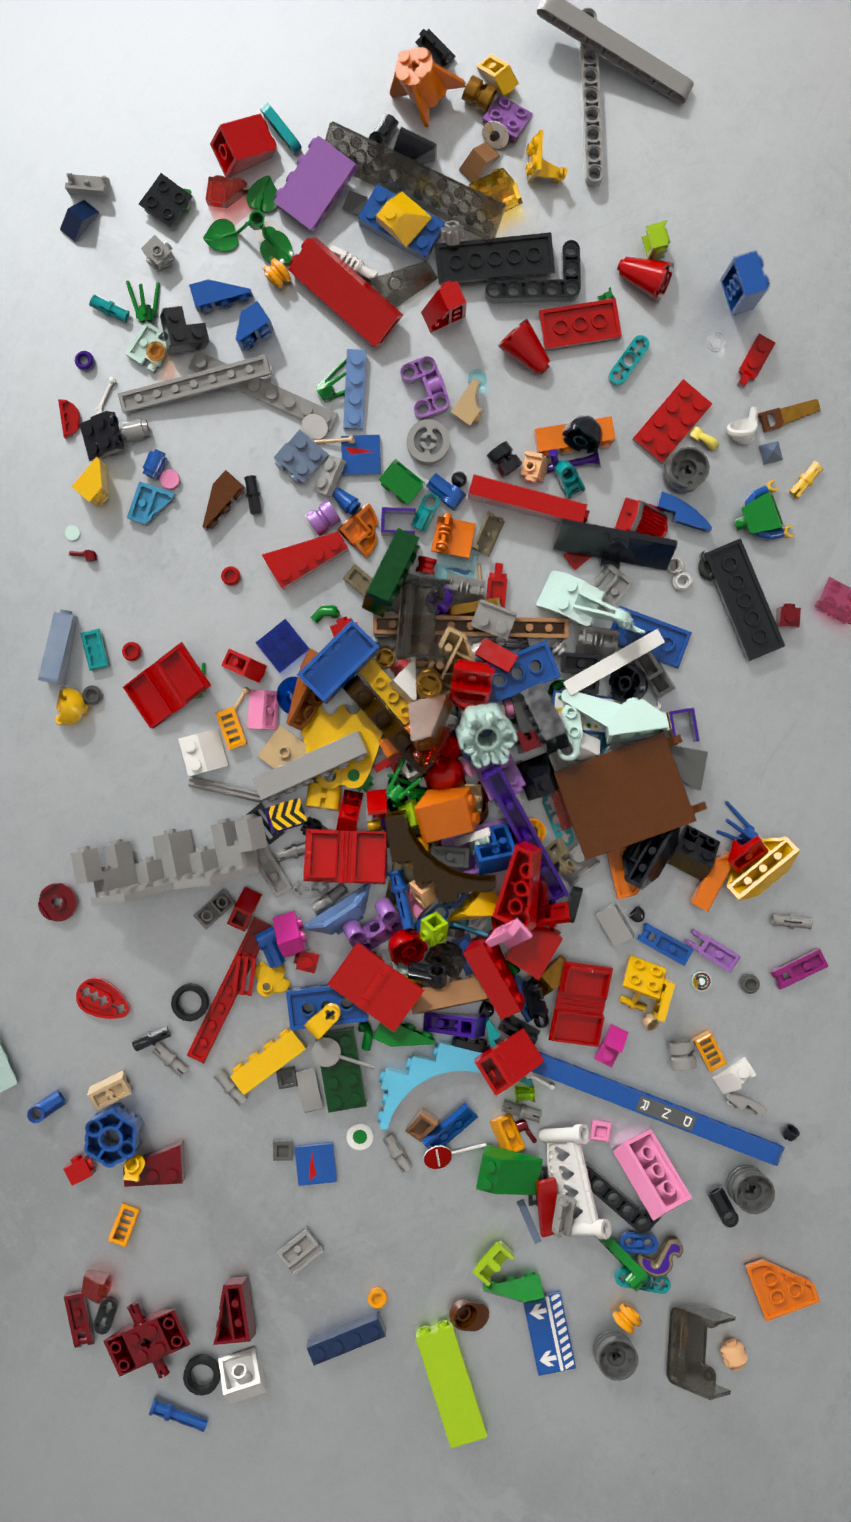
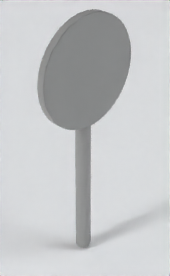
M321 1038L312 1047L313 1060L323 1067L333 1066L339 1059L373 1070L376 1068L374 1065L341 1055L339 1044L332 1038Z

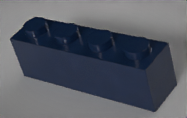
M378 1311L309 1339L306 1348L315 1366L386 1337V1327Z

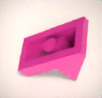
M610 1024L594 1059L612 1068L619 1052H623L628 1032Z

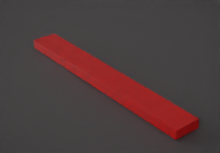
M257 917L253 918L187 1056L203 1064L205 1063L238 995L232 994L237 955L257 957L260 947L254 935L270 928L272 924ZM241 960L237 990L241 989L244 960ZM248 960L247 975H248V973H249V971H250V969H251V965H252V961H249V960Z

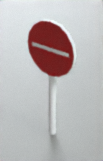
M479 1144L455 1151H450L449 1148L442 1145L434 1146L424 1154V1163L429 1168L440 1169L450 1163L452 1155L484 1148L487 1144Z

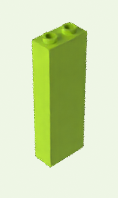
M442 1320L435 1326L419 1328L416 1331V1341L450 1448L487 1438V1427L454 1325L448 1320Z

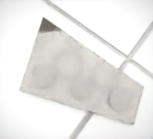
M428 261L369 277L375 290L396 308L438 279Z

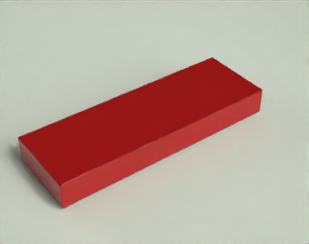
M554 1177L536 1181L540 1235L543 1238L554 1235L553 1231H551L557 1199V1182Z

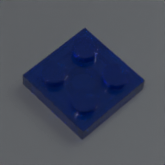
M286 619L256 642L257 646L279 673L309 650V647Z

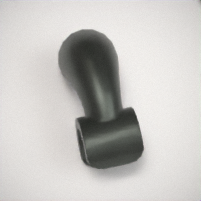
M702 551L699 555V574L704 580L712 581V573L706 566L707 561L703 558L705 551Z

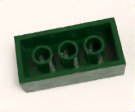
M400 528L397 529L366 591L362 605L363 609L382 618L386 612L391 611L395 597L398 596L402 583L406 580L409 569L416 560L420 548L417 545L419 537Z
M355 1026L328 1030L321 1037L334 1039L340 1046L341 1055L361 1061ZM339 1059L333 1066H320L328 1113L367 1106L368 1101L361 1065Z

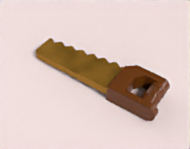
M818 399L758 413V418L761 420L763 432L767 433L780 429L785 424H789L790 421L794 422L796 419L800 420L801 417L805 418L806 415L810 416L811 413L815 414L816 411L820 412L821 409ZM771 414L773 415L774 425L772 427H770L767 416Z

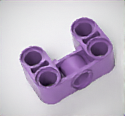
M425 356L404 364L400 370L402 381L405 384H414L422 381L428 397L415 403L414 414L416 418L425 420L447 412L450 401L435 360L430 356ZM425 363H430L433 368L430 371H425L422 366ZM412 370L415 374L413 377L407 378L404 376V372ZM443 399L446 405L440 408L435 404L436 401ZM420 406H425L428 408V412L420 414L417 409Z
M382 898L376 902L375 909L379 916L365 925L361 926L356 919H349L342 925V930L352 947L359 942L371 951L403 928L399 911L389 898Z

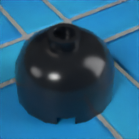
M577 416L567 423L562 436L564 435L563 440L570 448L578 452L581 449L587 450L586 453L590 454L599 449L603 432L600 424L593 417Z
M626 664L610 675L609 685L612 690L610 693L615 700L621 703L626 702L630 698H638L640 700L647 693L649 687L648 678L640 667Z

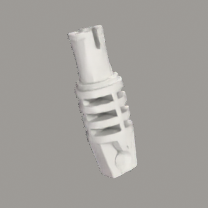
M334 245L329 248L358 275L371 283L375 281L378 272L366 266L362 259L358 260L357 256L353 257V254H348V251Z

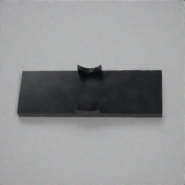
M551 232L461 241L460 244L454 246L447 245L446 243L435 244L439 285L447 281H457L458 283L484 280L486 282L494 280L506 281V278L555 273Z
M563 518L553 543V549L597 557L600 558V566L612 564L618 570L620 562L666 571L677 548V540Z
M741 538L704 553L722 597L721 601L725 606L728 617L732 621L747 660L751 661L785 647Z

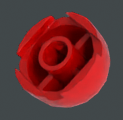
M443 755L433 759L436 763L427 770V780L431 789L445 790L461 788L464 785L466 771L459 759Z
M412 928L400 929L390 937L388 951L393 963L396 965L404 963L405 966H409L410 962L418 963L425 957L424 953L428 951L426 942L421 939L419 931Z

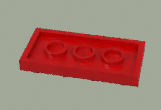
M616 298L539 310L544 350L622 337Z
M683 379L632 440L662 464L713 403Z

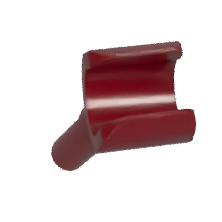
M92 550L81 552L69 551V556H85L86 562L97 560L96 552Z
M525 1119L516 1121L519 1133L525 1131L531 1141L536 1143L537 1140L531 1133Z

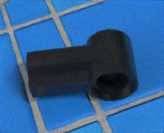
M383 114L374 132L369 135V151L371 154L381 156L385 153L386 146L399 124L394 116ZM376 141H379V142L382 143V144L379 145V146L373 145V143L376 142Z
M410 962L407 978L430 983L431 987L440 989L447 983L446 967L441 963L426 965Z
M723 1187L711 1190L707 1195L724 1226L730 1228L736 1226L739 1222V1217ZM733 1213L731 1220H724L725 1214Z

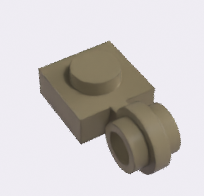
M562 837L556 838L545 847L553 865L560 863L559 870L563 875H571L575 871L574 862L570 859L566 860L570 852Z

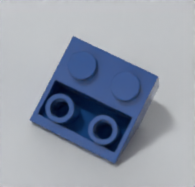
M258 301L240 313L235 339L241 351L253 348L256 345V341L261 338L263 340L268 338L274 330L271 320Z

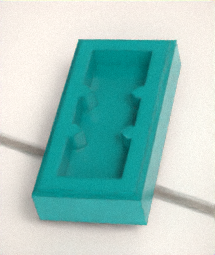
M95 629L80 633L89 671L109 667L101 630Z

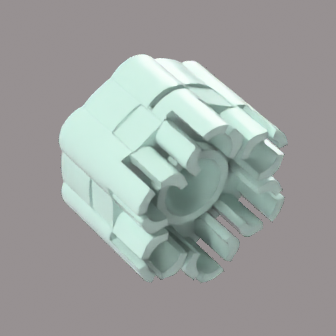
M496 703L468 706L464 710L463 716L456 728V736L461 750L463 749L464 752L468 753L473 765L482 768L481 762L486 766L490 763V760L495 764H498L499 760L501 765L505 764L508 761L507 756H509L508 748L514 745V741L517 742V735L512 722ZM484 729L493 730L488 737L478 736Z

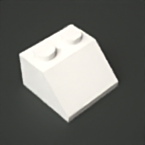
M219 729L178 739L188 776L229 766Z
M255 1347L218 1359L223 1395L230 1404L267 1392L264 1372Z

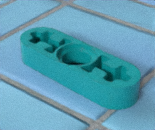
M268 102L260 108L262 115L293 154L298 152L302 148L298 139Z
M638 335L632 340L609 373L608 379L612 385L621 386L649 348L647 337ZM643 341L645 348L641 347L636 355V353L632 352L637 347L635 342ZM632 356L634 364L631 366L625 365L624 357ZM622 367L624 369L621 374L622 380L618 379L615 381L613 373L617 374Z
M551 793L543 796L542 804L555 837H562L561 830L557 832L556 828H562L567 825L568 828H564L566 834H570L571 837L568 838V842L564 841L566 846L571 845L574 841V834L558 795ZM549 796L556 798L554 802L555 808L560 807V810L554 811L549 814V810H552L551 805H546ZM555 814L563 816L564 821L562 824L556 825L553 823V816Z
M625 1267L618 1268L614 1274L616 1283L621 1287L631 1288L625 1280L621 1281L619 1277L623 1273L628 1275L630 1272ZM648 1275L650 1277L648 1282L639 1289L665 1294L670 1290L671 1283L667 1276L654 1277ZM651 1277H653L654 1282L660 1283L661 1280H664L666 1285H663L662 1288H659L658 1284L652 1283Z

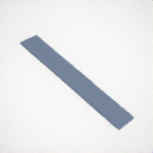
M522 1199L517 1204L532 1239L537 1244L542 1240L526 1203Z

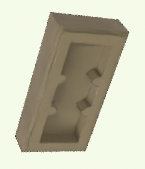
M356 564L343 577L344 581L364 597L373 579Z

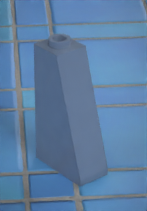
M60 609V613L54 612L38 676L40 681L66 685L77 616L72 615V611Z

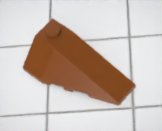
M309 648L299 672L319 652ZM299 677L297 678L286 724L302 731L316 715L318 707L324 702Z

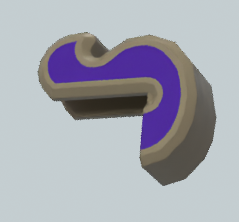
M673 1235L667 1236L655 1260L642 1253H637L636 1257L640 1267L648 1275L663 1277L672 1270V1257L674 1255L677 1258L681 1257L683 1245L678 1237Z

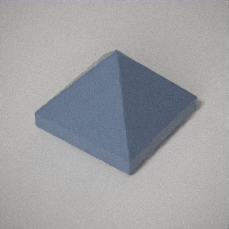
M778 441L759 446L764 465L783 460Z

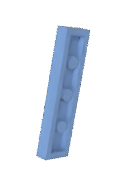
M346 350L343 428L363 429L366 350Z

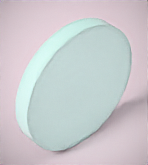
M74 525L68 526L65 530V536L71 541L77 540L80 536V530Z

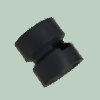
M504 441L487 454V458L492 465H497L496 470L502 478L522 465V461L517 454H512L513 449L507 441Z

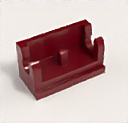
M530 729V734L525 736L522 731L516 732L519 744L516 748L519 754L542 746L532 729Z

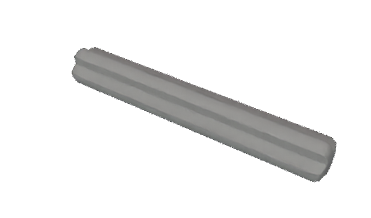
M193 776L189 778V787L259 803L263 801L260 799L258 791Z

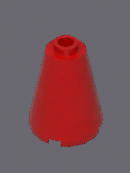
M626 256L624 260H620L617 270L619 275L654 300L660 301L659 295L660 293L665 294L672 277V272H669L670 267L674 268V264L668 261Z
M525 319L519 324L520 327L513 329L500 342L498 347L535 374L539 372L543 374L550 367L548 365L550 359L528 319Z

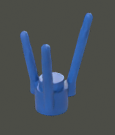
M725 801V804L745 826L741 828L731 820L726 819L725 821L730 826L739 831L738 836L740 838L717 830L716 833L732 840L736 839L738 843L744 845L756 837L758 833L754 831L755 828L728 801Z

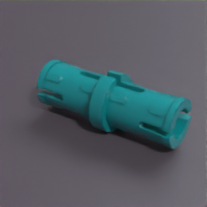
M95 294L90 299L89 306L104 312V315L112 316L124 323L127 321L130 311L115 305L113 301L108 302Z

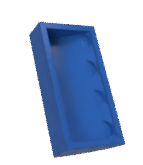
M351 620L297 676L327 704L382 649L364 630Z

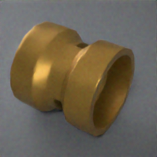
M383 648L375 656V660L381 668L387 669L394 664L395 656L391 650Z

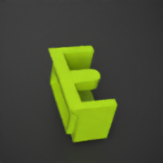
M667 220L646 226L647 235L642 236V241L647 259L660 260L665 257L664 253L668 251L667 248L670 243L667 228H664Z
M502 1240L500 1242L497 1241L475 1265V1269L472 1272L489 1286L491 1284L490 1277L495 1272L501 1270V1265L507 1258L514 1259L513 1250Z

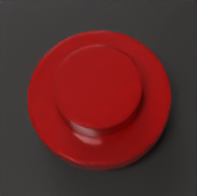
M226 567L221 573L222 581L228 586H234L240 581L241 574L235 567Z
M128 642L122 648V655L128 661H136L142 654L140 645L135 642Z

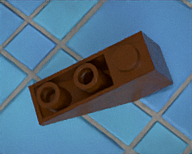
M227 470L212 485L202 526L206 531L209 528L212 530L219 522L217 519L222 514L226 515L229 512L232 502L234 500L238 501L244 494L243 490L245 487Z

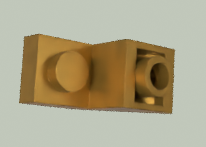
M562 955L548 964L539 980L535 978L542 986L543 996L552 992L560 983L564 960L567 961Z

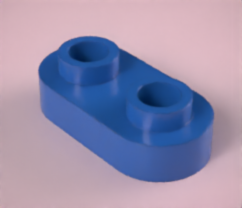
M627 1231L622 1233L619 1238L621 1248L627 1253L651 1254L658 1248L656 1236L649 1232L643 1234ZM628 1238L632 1239V1242L629 1244L625 1243V1240ZM650 1239L651 1243L646 1245L644 1244L645 1240Z

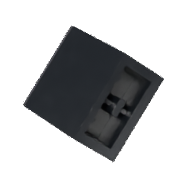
M685 825L668 864L703 881L713 867L720 841L689 825Z

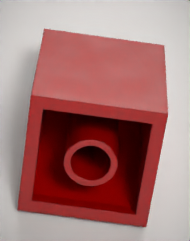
M261 113L220 124L210 142V146L226 179L271 159L277 150L276 141L272 138L268 130V124L263 119Z
M543 926L530 930L529 932L532 934V937L508 948L504 954L505 958L539 980L563 940L560 936L561 932L554 927L549 929Z

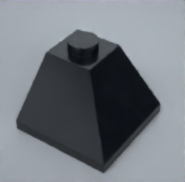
M401 126L391 154L392 161L395 166L401 169L405 167L409 170L433 162L437 158V144Z
M547 753L516 764L526 784V787L523 789L528 801L541 798L559 790L554 769Z

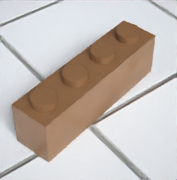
M475 974L468 975L469 978L461 980V977L451 978L450 982L440 989H435L431 986L423 987V984L418 985L425 991L412 1007V1013L417 1015L489 1000Z

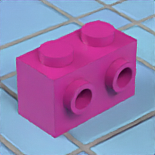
M295 911L272 918L277 945L283 958L306 950L304 942L307 941L304 930H301L304 928L301 917L297 918Z

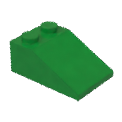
M487 1144L482 1156L476 1189L492 1194L536 1195V1181H539L543 1159Z

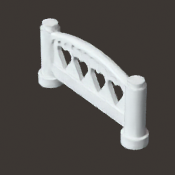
M576 1124L574 1127L541 1130L539 1132V1139L547 1145L549 1178L554 1177L556 1179L557 1194L567 1196L566 1184L579 1192L574 1197L576 1199L575 1206L582 1209L583 1212L577 1218L573 1217L570 1237L608 1239L612 1232L611 1223L608 1219H598L581 1144H586L589 1140L588 1127L585 1124ZM557 1147L570 1154L563 1162L558 1158ZM561 1166L574 1172V1175L569 1180L563 1178Z

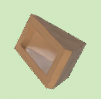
M484 142L472 149L459 168V171L473 184L500 155L487 142Z
M422 1106L405 1132L421 1142L436 1127L438 1117Z

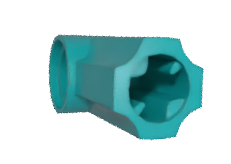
M434 493L424 495L411 526L423 532L427 531L439 507L437 495ZM429 497H433L436 500V505L432 508L427 507L425 504V500Z

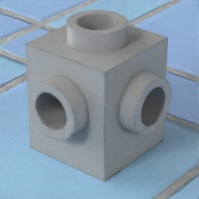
M156 235L141 248L147 256L145 260L153 268L155 266L160 270L163 267L167 268L173 261L172 258L174 256L171 252L173 248L167 241L164 240L162 242Z

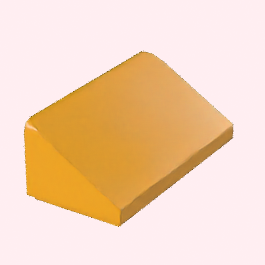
M507 1113L489 1122L500 1148L514 1152H520L526 1148L512 1114Z

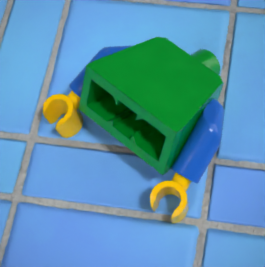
M771 480L766 486L764 485L752 491L744 504L745 506L741 508L744 516L734 520L738 531L748 527L750 534H755L758 538L767 540L794 536V534L789 535L787 533L788 528H793V526H784L773 493L779 487L773 489L770 484L774 483L775 480Z

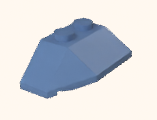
M363 885L305 923L303 927L306 930L330 935L334 933L341 934L343 932L342 925L347 920L356 919L359 922L364 918L362 915L366 911L371 885Z

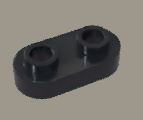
M453 1036L451 1043L455 1047L484 1053L490 1049V1045L487 1044L488 1041L481 1038L472 1040L467 1037Z

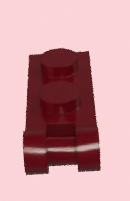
M84 1291L65 1294L64 1301L74 1347L78 1348L83 1344H95V1336L92 1331ZM85 1332V1336L81 1337L79 1333Z

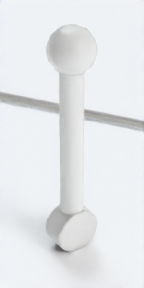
M114 377L108 379L109 384L102 400L94 410L96 414L103 412L102 407L112 385L116 383Z
M532 1072L528 1073L525 1076L527 1079L532 1078L533 1080L547 1086L548 1089L551 1091L555 1089L554 1083L549 1084L548 1082L534 1076Z

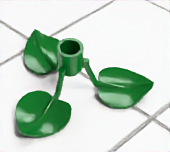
M269 175L264 176L249 188L246 196L247 204L249 207L257 209L250 213L249 220L237 231H235V226L230 220L218 219L214 221L203 236V240L207 245L221 252L232 251L238 246L239 241L236 235L250 226L253 230L261 229L266 238L260 245V253L264 260L271 263V260L276 258L282 264L290 263L293 257V250L288 237L278 230L273 231L268 236L263 226L265 216L261 210L271 212L278 206L274 203L277 189Z

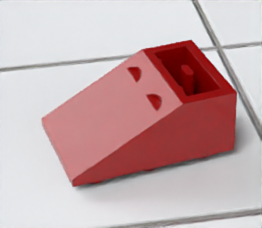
M522 1028L474 1058V1061L491 1090L497 1096L543 1063L544 1059L525 1029Z

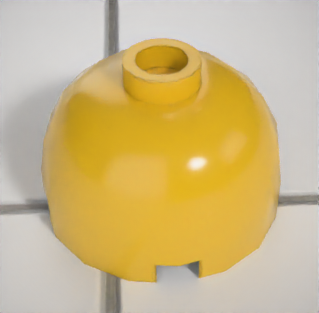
M64 686L60 689L56 705L59 715H55L56 725L71 726L79 722L82 715H86L88 704H84V697L78 690Z

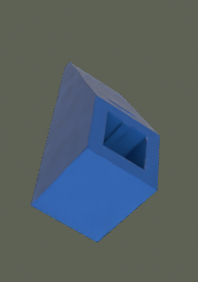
M209 279L189 284L195 308L198 312L201 311V313L210 312L213 310L212 308L218 306L220 308L228 307L232 302L236 301L240 303L246 302L253 297L250 288Z

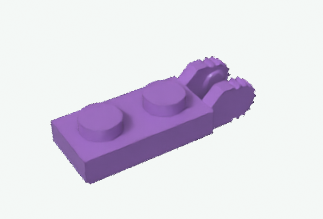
M693 929L691 933L697 938L704 940L700 947L688 939L685 943L697 950L702 956L731 973L741 956L709 936H704Z

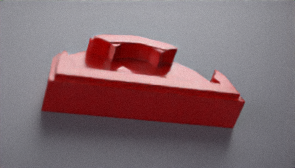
M58 399L63 437L66 439L78 431L81 415L73 403Z

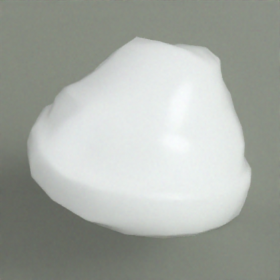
M751 407L749 418L733 421L727 426V433L733 440L746 445L756 438L759 423L757 408Z

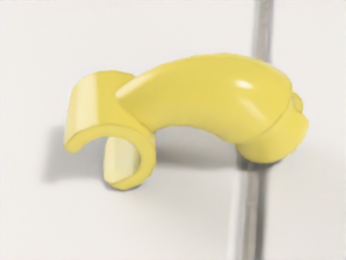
M695 427L690 433L694 441L699 442L701 440L710 450H717L716 447L719 446L718 441L714 437L704 434L702 429Z

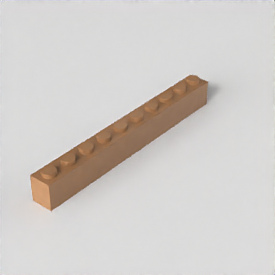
M373 614V635H436L441 637L446 628L450 626L465 633L467 637H498L470 626L474 616L385 614L382 618ZM516 617L508 638L567 640L569 619Z

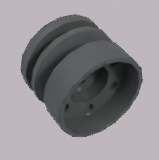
M681 448L667 460L663 467L664 483L675 493H691L709 475V461L706 455L697 448ZM682 469L685 470V474H687L686 476H683V472L681 471Z
M745 1165L738 1167L730 1174L727 1180V1191L730 1198L743 1211L749 1214H760L771 1207L775 1199V1189L773 1183L759 1169Z
M609 1330L597 1337L593 1345V1355L600 1371L607 1378L622 1381L635 1373L638 1366V1354L632 1342L624 1333L618 1330ZM616 1349L617 1353H613V1355H611L610 1352H614Z

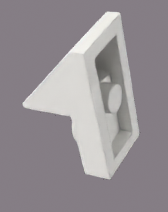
M744 1057L712 1078L722 1094H727L743 1088L741 1084L756 1076V1073Z

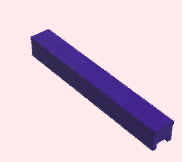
M494 764L481 771L480 773L518 842L526 841L542 848L540 875L546 880L549 888V899L552 904H555L556 900L565 895L566 897L570 896L499 764Z

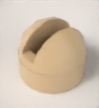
M650 1013L646 1014L647 1017L642 1018V1023L648 1031L654 1030L660 1022Z

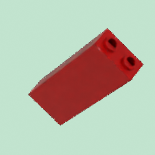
M317 237L307 238L301 245L302 250L300 253L294 255L290 260L291 265L288 270L374 347L380 346L402 318L403 314Z
M473 474L468 493V499L560 524L562 518L586 523L590 512L586 510L588 504Z

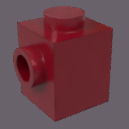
M785 603L783 607L777 608L776 624L778 628H799L801 608H797L795 604Z

